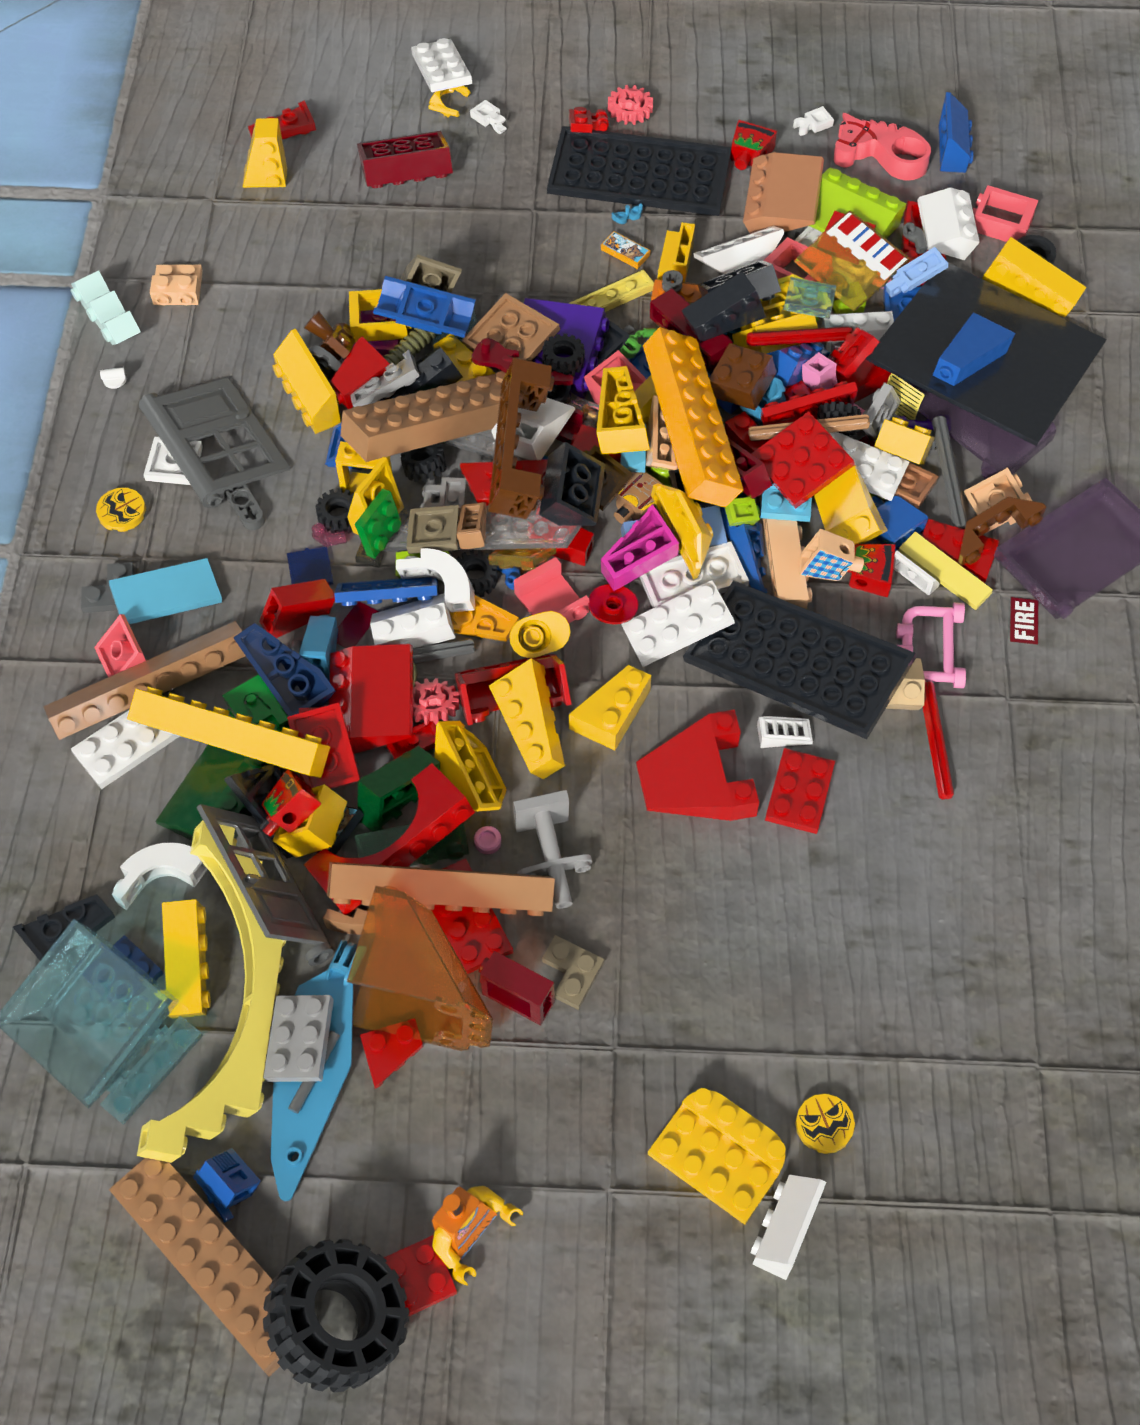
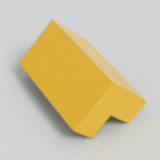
M681 222L679 232L667 230L657 279H662L665 272L675 270L682 274L683 282H686L694 245L695 224Z

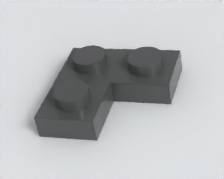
M133 562L107 564V585L82 587V612L117 610L109 586V580L134 575Z

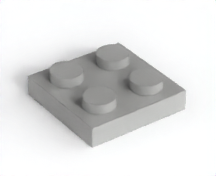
M886 383L883 384L881 389L878 388L872 399V405L869 410L866 409L863 412L870 419V427L863 429V431L874 442L878 438L884 420H891L901 403L894 388Z

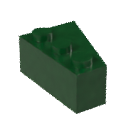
M417 746L395 760L384 764L374 772L363 776L358 780L357 808L364 814L360 822L379 836L384 832L382 826L392 817L397 820L403 815L400 810L410 801L416 803L419 800L417 788L411 779L431 763L440 770V762L423 748Z

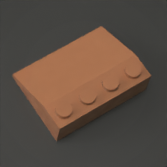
M773 152L753 158L743 223L750 234L770 226L782 228L786 232L815 224L824 164L823 157Z

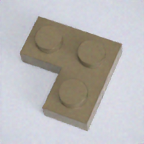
M556 935L542 957L543 963L565 973L554 992L555 999L579 1010L604 965V959Z

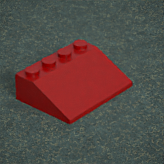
M411 644L352 646L331 653L330 684L335 689V692L329 698V705L338 702L341 704L354 754L413 737V646Z

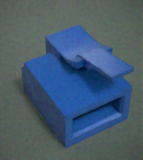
M233 1148L206 1160L193 1176L194 1180L205 1192L209 1203H213L224 1223L234 1218L229 1208L251 1197L261 1181Z

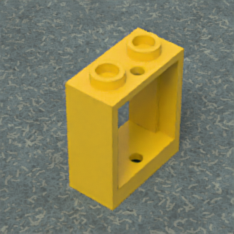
M382 289L349 291L350 330L354 335L355 342L362 336L367 341L404 339L408 335L407 329H412V327L396 323V321L361 323V311L374 310L377 307Z
M340 441L335 462L342 492L344 493L347 489L351 495L369 475L366 473L350 472L348 466L373 469L381 458L365 462L347 442ZM390 456L385 457L392 471Z

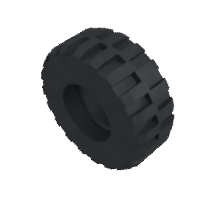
M328 1239L318 1242L315 1246L310 1245L281 1269V1272L273 1279L269 1286L271 1292L265 1297L263 1308L268 1313L263 1318V1328L265 1332L269 1333L270 1339L267 1341L270 1351H275L280 1359L277 1363L284 1371L288 1369L292 1372L294 1380L300 1384L308 1382L311 1384V1388L323 1392L330 1387L332 1392H344L349 1387L355 1389L383 1371L396 1358L399 1353V1346L404 1343L407 1335V1329L404 1328V1325L409 1322V1309L405 1308L407 1295L404 1287L401 1288L398 1282L399 1276L394 1269H390L386 1264L387 1260L379 1253L377 1255L370 1251V1247L362 1243L353 1245L351 1240L339 1239L334 1244L332 1240ZM332 1290L338 1292L352 1304L358 1320V1329L354 1340H341L331 1336L324 1330L315 1313V1296L317 1291Z

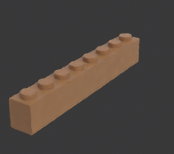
M234 621L43 706L58 739L61 740L129 709L135 689L146 691L148 686L163 690V693L245 657L246 655L233 638L241 633L242 629Z
M330 862L327 896L334 898L333 903L350 904L351 899L362 900V905L378 906L379 901L390 902V907L406 908L407 903H418L417 908L434 909L435 905H445V910L462 911V906L473 907V912L489 913L490 908H499L502 914H517V910H527V915L544 916V911L552 912L555 878L538 875Z

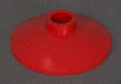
M605 584L591 592L588 608L591 614L601 622L622 624L630 621L636 615L638 600L635 594L624 586L614 591L610 584Z

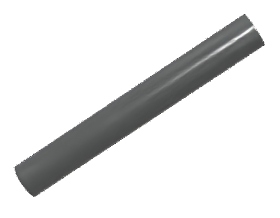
M333 1031L329 1032L325 1063L340 1037L339 1034ZM316 1081L301 1083L288 1107L290 1111L296 1114L299 1113Z

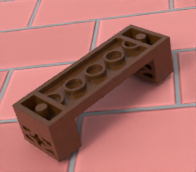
M513 358L503 378L488 512L527 519L531 511H535L537 501L543 497L544 485H541L542 475L515 469L517 457L513 456L519 442L516 428L520 425L521 413H518V408L537 412L541 403L545 404L548 391H552L554 385V377L551 376L552 366Z

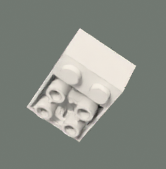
M547 398L545 404L541 403L537 412L518 408V413H521V421L519 427L516 428L519 442L517 449L514 450V455L528 460H541L574 412L575 407ZM497 423L491 430L494 439H496Z

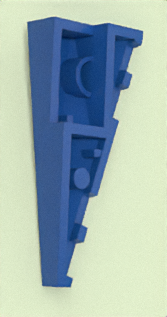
M741 492L735 499L749 496ZM756 503V505H758L759 510H761L760 504ZM719 506L724 528L748 577L750 586L767 593V589L762 582V577L766 575V569L761 567V558L764 556L762 524L758 521L753 526L748 524L729 526L725 507Z

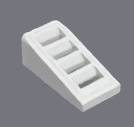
M771 716L758 717L757 728L760 748L809 745L813 743L809 719ZM798 727H803L804 736H799ZM788 728H793L794 736L789 735ZM773 729V734H769L768 730ZM778 729H783V735H779Z

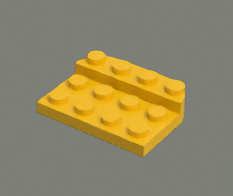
M700 1088L682 1101L678 1111L649 1149L648 1155L745 1225L780 1175L785 1161L786 1148L780 1137L772 1129L718 1092Z

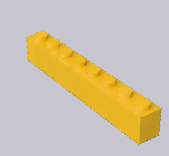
M147 686L146 691L135 689L127 717L128 720L302 774L322 777L330 746L321 744L322 738L306 734L304 739L298 737L299 731L283 727L281 732L274 729L276 724L262 720L259 721V724L251 723L252 717L239 713L236 714V718L228 716L229 710L215 706L213 711L206 709V703L191 700V704L184 702L185 697L172 693L165 697L162 696L163 690Z

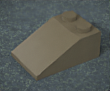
M417 254L406 266L400 280L451 293L462 269Z

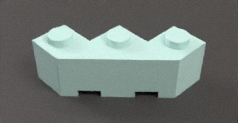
M99 271L71 283L73 297L77 302H81L86 309L88 317L92 322L95 321L107 342L115 345L141 332L131 312H125L115 291H109Z

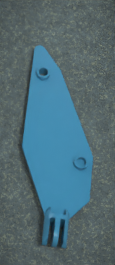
M342 939L328 970L299 985L294 995H331L334 999L329 1032L333 1031L339 1034L340 1037L325 1063L323 1080L314 1083L298 1114L290 1111L288 1107L302 1082H273L271 1163L279 1197L283 1201H290L293 1198L352 1066L353 980L367 952V948L363 946L358 947L357 944L348 943ZM294 1154H299L298 1159L292 1162V1156Z

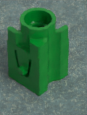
M260 675L222 695L224 702L229 707V716L236 718V714L239 713L252 717L251 723L259 724V721L262 720L276 724L274 729L281 732L283 727L290 729L287 714Z

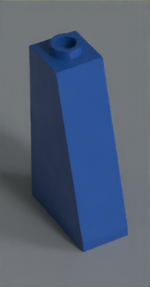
M973 312L940 356L933 376L955 386L1006 354L1016 333Z

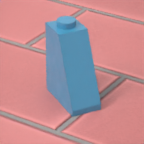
M328 615L310 616L299 654L312 665L314 664L330 682V654L336 652L338 637L336 617Z

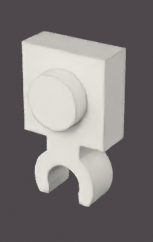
M822 106L806 112L804 118H796L793 128L799 127L800 136L807 134L808 130L811 129L814 133L832 127L834 119Z

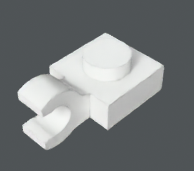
M484 100L470 110L471 118L486 127L491 124L498 134L507 130L502 125L506 119L500 115V109L487 100Z

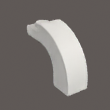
M423 548L421 549V558L408 556L404 559L396 560V570L402 579L433 577L444 582L445 604L450 612L475 610L473 586L463 567L449 554L440 550Z
M180 843L155 844L136 852L120 866L125 878L120 879L116 883L112 895L116 903L127 910L142 889L152 880L159 877L172 876L195 887L208 869L198 856L190 854L191 846Z

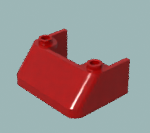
M545 654L532 658L545 667L546 675L544 676L551 697H549L551 708L561 706L562 701L566 706L572 705L564 663L555 654ZM531 658L455 673L461 706L467 725L483 722L486 720L485 716L490 715V712L500 710L489 685Z

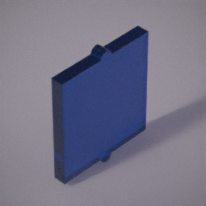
M327 546L315 549L305 548L303 551L287 553L292 584L326 579L329 585L334 584Z

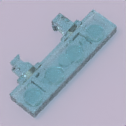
M179 1016L169 1028L165 1025L161 1030L148 1020L141 1028V1031L144 1035H148L153 1042L149 1046V1051L130 1072L126 1071L123 1075L115 1072L109 1064L100 1073L111 1084L107 1089L110 1094L101 1102L100 1106L122 1125L127 1122L203 1037L202 1033L183 1017Z

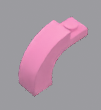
M818 352L802 365L803 382L811 391L819 388H824L825 390L834 388V385L837 384L836 363ZM857 406L861 410L862 415L865 410Z

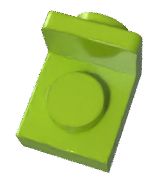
M750 497L734 499L725 507L729 526L742 524L753 526L760 520L759 507L756 505L755 499Z

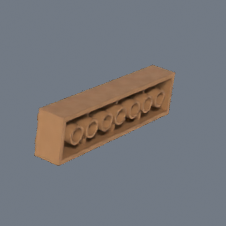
M500 371L487 376H479L475 379L459 381L454 384L343 410L340 436L365 462L493 429L498 420L501 383L506 373Z
M144 1158L113 1185L109 1191L268 1377H270L280 1367L277 1363L280 1359L275 1351H270L267 1341L270 1339L269 1333L265 1332L263 1328V1318L268 1313L263 1308L265 1297L271 1292L269 1286L273 1280L169 1162Z

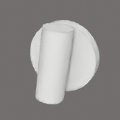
M124 367L100 370L101 379L106 387L115 389L125 384L127 378Z

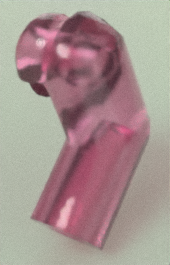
M321 523L314 524L311 528L313 539L326 547L347 543L344 531L329 533Z

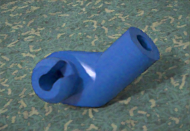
M499 559L496 563L497 570L506 575V585L514 590V579L521 576V571L511 563Z

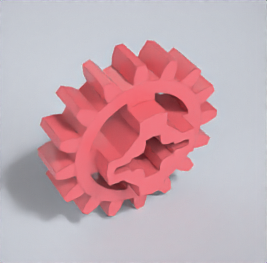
M625 85V89L618 87L617 92L612 91L611 96L608 97V112L611 113V118L617 117L616 122L623 120L624 125H627L628 122L636 125V121L643 123L644 118L649 119L650 113H653V97H650V92L644 93L643 87L639 90L636 85L632 88Z
M426 678L422 684L418 681L415 682V687H413V717L416 723L424 720L425 725H428L430 721H433L436 725L441 719L448 721V716H456V710H459V692H455L454 685L448 687V681L438 683V678H435L433 682H429Z

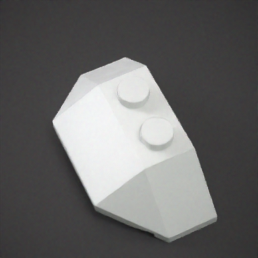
M770 226L743 237L693 253L694 258L717 272L726 274L759 260H764L776 249L784 235V230L776 226Z

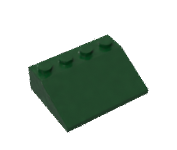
M208 744L156 819V824L192 841L194 829L203 820L196 808L200 804L251 816L252 814L224 779L233 774H239L271 764ZM235 830V832H234V838H237V837H238V833H237L236 830Z

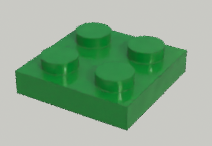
M383 488L355 523L367 556L374 559L385 549L388 541L398 532L402 524L391 491Z

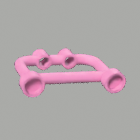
M954 602L953 607L914 606L905 612L902 624L897 623L896 638L902 639V645L897 646L913 652V618L916 616L943 617V672L923 671L925 681L953 683V688L965 687L966 669L954 667L953 623H963L965 614L964 603Z

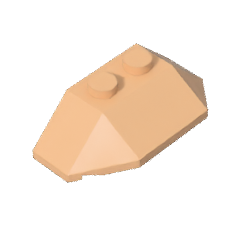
M654 395L646 432L650 450H646V466L664 470H677L679 468L658 396Z

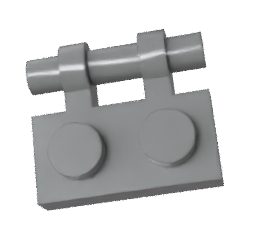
M442 477L441 485H435L434 479L430 480V478H427L422 488L424 500L420 508L459 505L461 511V505H465L466 479ZM439 496V503H434L433 498Z

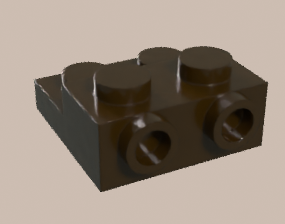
M594 445L590 451L585 450L584 452L605 464L599 507L601 511H604L632 479L633 473L608 454H601L600 448Z

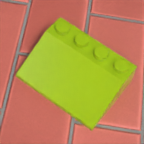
M828 168L822 174L816 222L809 226L824 233L834 210L846 215L850 212L857 219L876 225L874 233L885 241L900 226L907 203L900 201L895 196L881 192L876 187L868 186L857 178H851L841 173L838 169Z

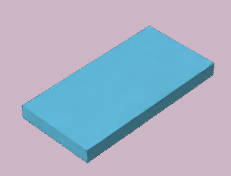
M207 558L109 580V586L119 615L124 614L129 624L222 603V597Z

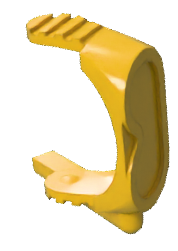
M465 86L436 91L429 101L430 105L428 108L441 112V114L447 117H459V111L446 107L440 97L447 93H453L455 90L468 97L470 90Z

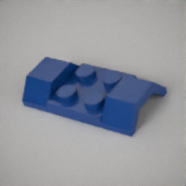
M385 276L381 295L373 314L395 319L396 323L441 335L444 332L466 338L476 300Z

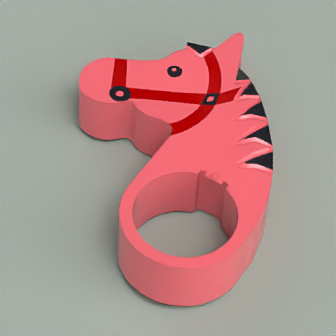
M843 113L842 118L844 121L840 124L839 139L836 141L833 160L836 165L847 168L852 166L855 160L872 156L891 176L897 179L915 180L925 175L928 169L931 147L920 134L898 124L870 119L859 120L847 113ZM897 154L911 155V156H914V157H916V158H918V159H916V160H905V159L899 158V157L896 156V155H897Z

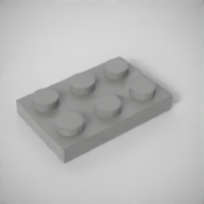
M331 995L276 996L263 1077L267 1082L323 1080L334 1001Z

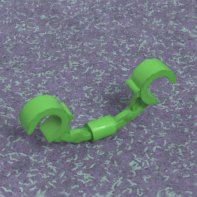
M643 328V330L637 331L625 343L633 351L623 345L620 352L626 358H634L642 347L637 342V337L649 338L656 329Z

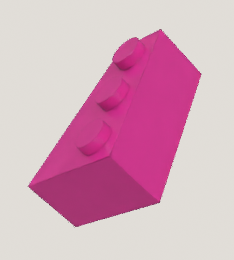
M653 504L647 509V512L641 519L632 525L627 534L621 537L601 558V572L614 591L678 556L679 542Z

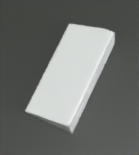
M899 551L895 552L894 570L927 595H930L939 587L940 583Z

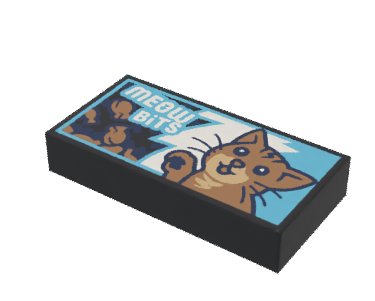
M345 807L344 817L336 833V840L332 847L326 848L328 851L335 855L338 853L363 818L364 814L360 809Z

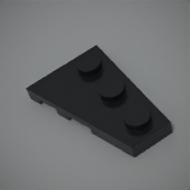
M96 894L65 906L62 911L49 916L44 914L37 917L36 921L25 925L21 923L13 926V929L47 970L113 920L115 916Z

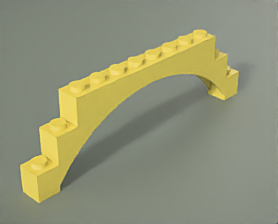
M203 820L194 829L190 854L198 856L211 872L233 912L244 955V999L238 1026L230 1047L218 1069L205 1086L176 1112L160 1121L150 1120L142 1126L137 1156L171 1163L185 1153L188 1138L185 1135L211 1140L224 1130L226 1114L223 1113L248 1118L261 1109L264 1100L261 1088L262 1082L265 1080L263 1077L270 1039V1027L272 1026L274 1013L273 1006L280 990V984L277 983V979L284 962L281 951L286 943V940L265 937ZM220 825L229 844L236 846L237 839L234 838L235 828ZM235 854L245 874H255L261 877L251 858Z

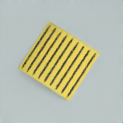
M891 373L887 384L894 388L901 400L895 414L905 416L907 420H915L925 395Z

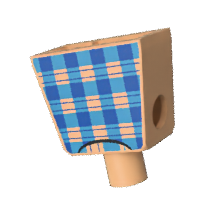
M819 529L800 554L801 576L838 581L841 580L848 570L861 572L864 565V559L855 556L853 541L823 529Z

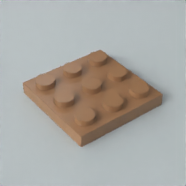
M505 293L466 335V338H463L461 341L473 352L482 339L490 338L500 343L504 348L519 351L518 359L532 361L543 349L544 342L546 340L549 341V337H554L559 332L560 327L555 321Z

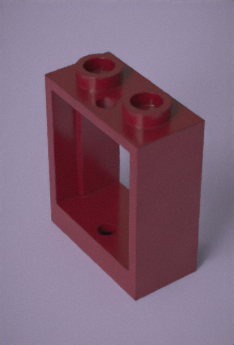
M494 951L490 959L486 957L483 960L478 971L480 973L482 995L541 1026L555 1003L554 982Z

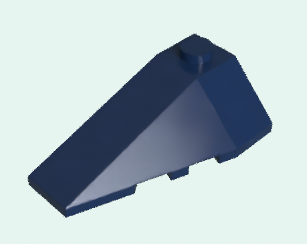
M256 623L233 637L288 716L299 714V708H321L334 694L335 689L318 667L314 664L312 665L301 657L300 654L291 650Z

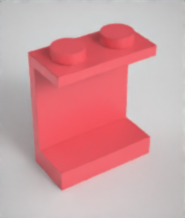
M556 557L514 579V594L531 616L553 611L565 617L569 624L574 620L584 618L589 613V598L587 595L579 598L561 575V563Z

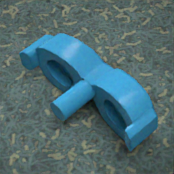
M640 203L639 206L631 209L629 205H626L625 212H612V220L619 224L627 223V219L638 220L641 217L643 205Z

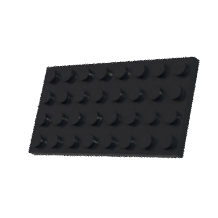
M562 126L547 184V194L637 206L641 203L645 207L719 216L730 162L731 147L592 130V133L571 132L570 127Z
M734 580L722 599L735 623L692 643L683 655L684 662L864 739H868L916 659V653Z

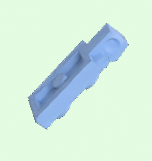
M934 247L898 269L897 273L893 276V280L885 285L886 291L890 297L901 293V291L903 293L911 291L947 269L948 262L938 249Z

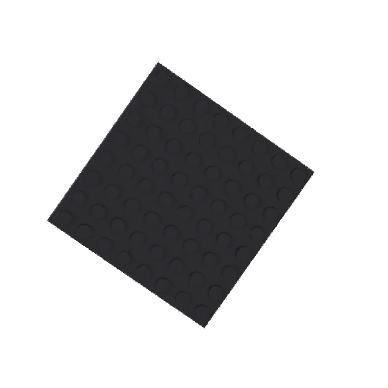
M948 263L947 269L924 283L881 337L874 351L865 360L1037 446L1107 339ZM973 312L1016 333L1006 354L955 386L933 376L940 356Z

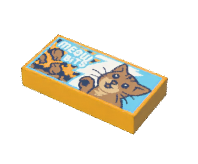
M615 231L601 244L602 251L636 269L650 256L649 249Z

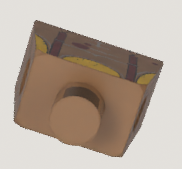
M632 472V479L616 496V507L618 510L614 513V517L619 523L623 524V522H627L630 518L633 520L641 519L652 504L660 514L651 497L654 484L662 483L647 472Z

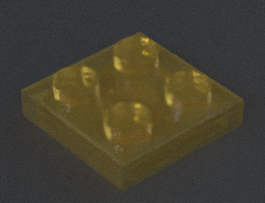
M510 541L488 555L489 565H499L501 569L521 567L522 570H533L537 565L546 562L549 557L556 553V543Z

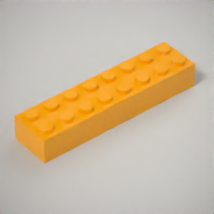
M659 327L644 343L643 348L687 498L726 507L744 489L706 371L697 339Z

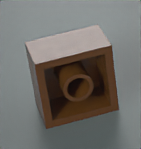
M729 343L709 379L715 398L756 410L777 371L772 355Z

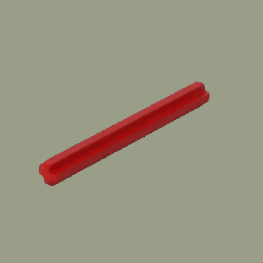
M850 327L749 332L746 342L750 346L845 341L844 338L848 333L851 334L853 329Z
M929 681L925 682L923 713L938 796L942 800L951 799L954 795L938 703L934 683Z

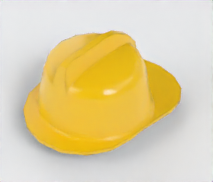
M553 611L538 613L523 618L514 624L509 635L510 644L513 650L522 657L534 658L557 651L567 643L570 636V626L566 618L560 613Z

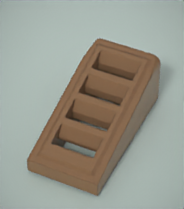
M486 502L461 505L456 533L461 549L484 547Z

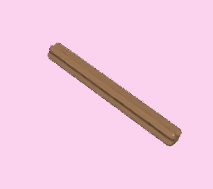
M867 414L817 419L828 433L862 430L870 427V419ZM793 422L750 427L749 439L750 441L772 439Z

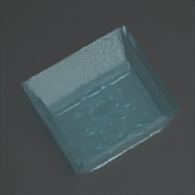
M73 919L0 1011V1029L89 1109L125 1072L178 1004L179 1000L108 940L81 922Z

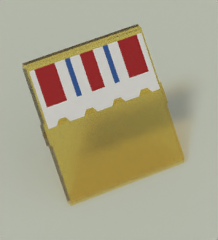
M850 210L831 228L824 231L813 244L794 260V263L851 310L856 311L875 292L883 288L897 273V270L906 265L911 258Z

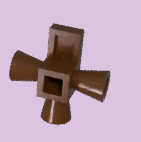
M319 310L304 326V329L323 339L319 347L331 353L338 361L341 358L346 359L355 343L354 335L348 324L338 323L332 328Z

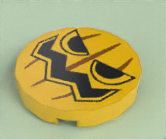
M116 488L108 491L101 496L96 506V513L101 525L112 531L114 529L118 530V532H125L135 528L144 519L143 515L146 512V505L142 495L130 488Z
M829 1094L814 1095L805 1100L798 1110L795 1122L797 1134L803 1144L823 1154L835 1153L844 1148L853 1136L855 1127L853 1113L848 1105L837 1096Z

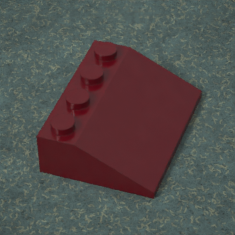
M441 131L357 144L367 187L381 188L384 184L388 183L401 185L405 181L413 179L416 182L426 180V177L435 176V178H445L448 174L453 173L450 148Z

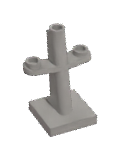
M567 790L514 801L516 832L536 828L544 858L543 863L523 868L517 874L538 876L548 874V876L555 878L553 898L556 907L563 909L571 906L573 903L565 870L575 869L577 873L586 872L591 869L592 858L589 854L561 858L553 824L569 821V797Z

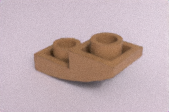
M357 908L353 918L351 914L344 915L340 909L336 911L327 909L323 917L327 929L347 934H377L384 932L386 928L381 914L372 909L364 911Z

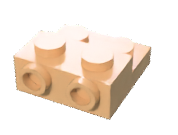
M156 265L155 275H152L150 287L153 305H199L203 273L202 266Z
M1008 468L964 491L976 515H979L1007 497L1032 501L1028 492L1023 494L1020 488L1023 485L1018 475L1012 476ZM1012 516L1004 522H1009L1010 525L1016 523ZM995 523L994 525L990 526L989 531L1001 526L1002 524Z

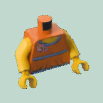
M460 1186L457 1187L452 1194L444 1198L442 1207L432 1219L435 1230L432 1247L449 1269L453 1268V1279L464 1285H468L464 1280V1274L467 1273L476 1277V1271L474 1268L461 1264L459 1261L464 1258L497 1216L496 1212L499 1211L502 1220L511 1226H516L510 1220L513 1212H518L523 1216V1212L511 1203L504 1204L505 1200L486 1186L471 1187L467 1191Z

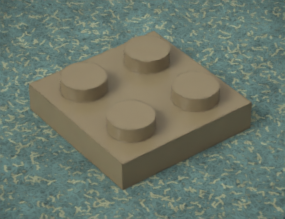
M459 505L410 509L406 546L408 553H421L423 548L440 551L458 550L456 533L460 516Z

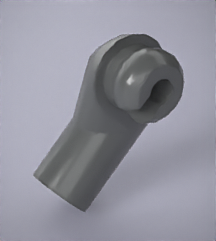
M906 223L903 226L904 237L915 244L917 253H925L927 251V244L923 230L914 226L913 223Z

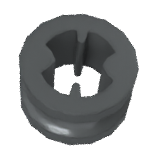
M675 270L665 272L662 276L663 290L666 292L672 288L676 293L681 291L682 274Z

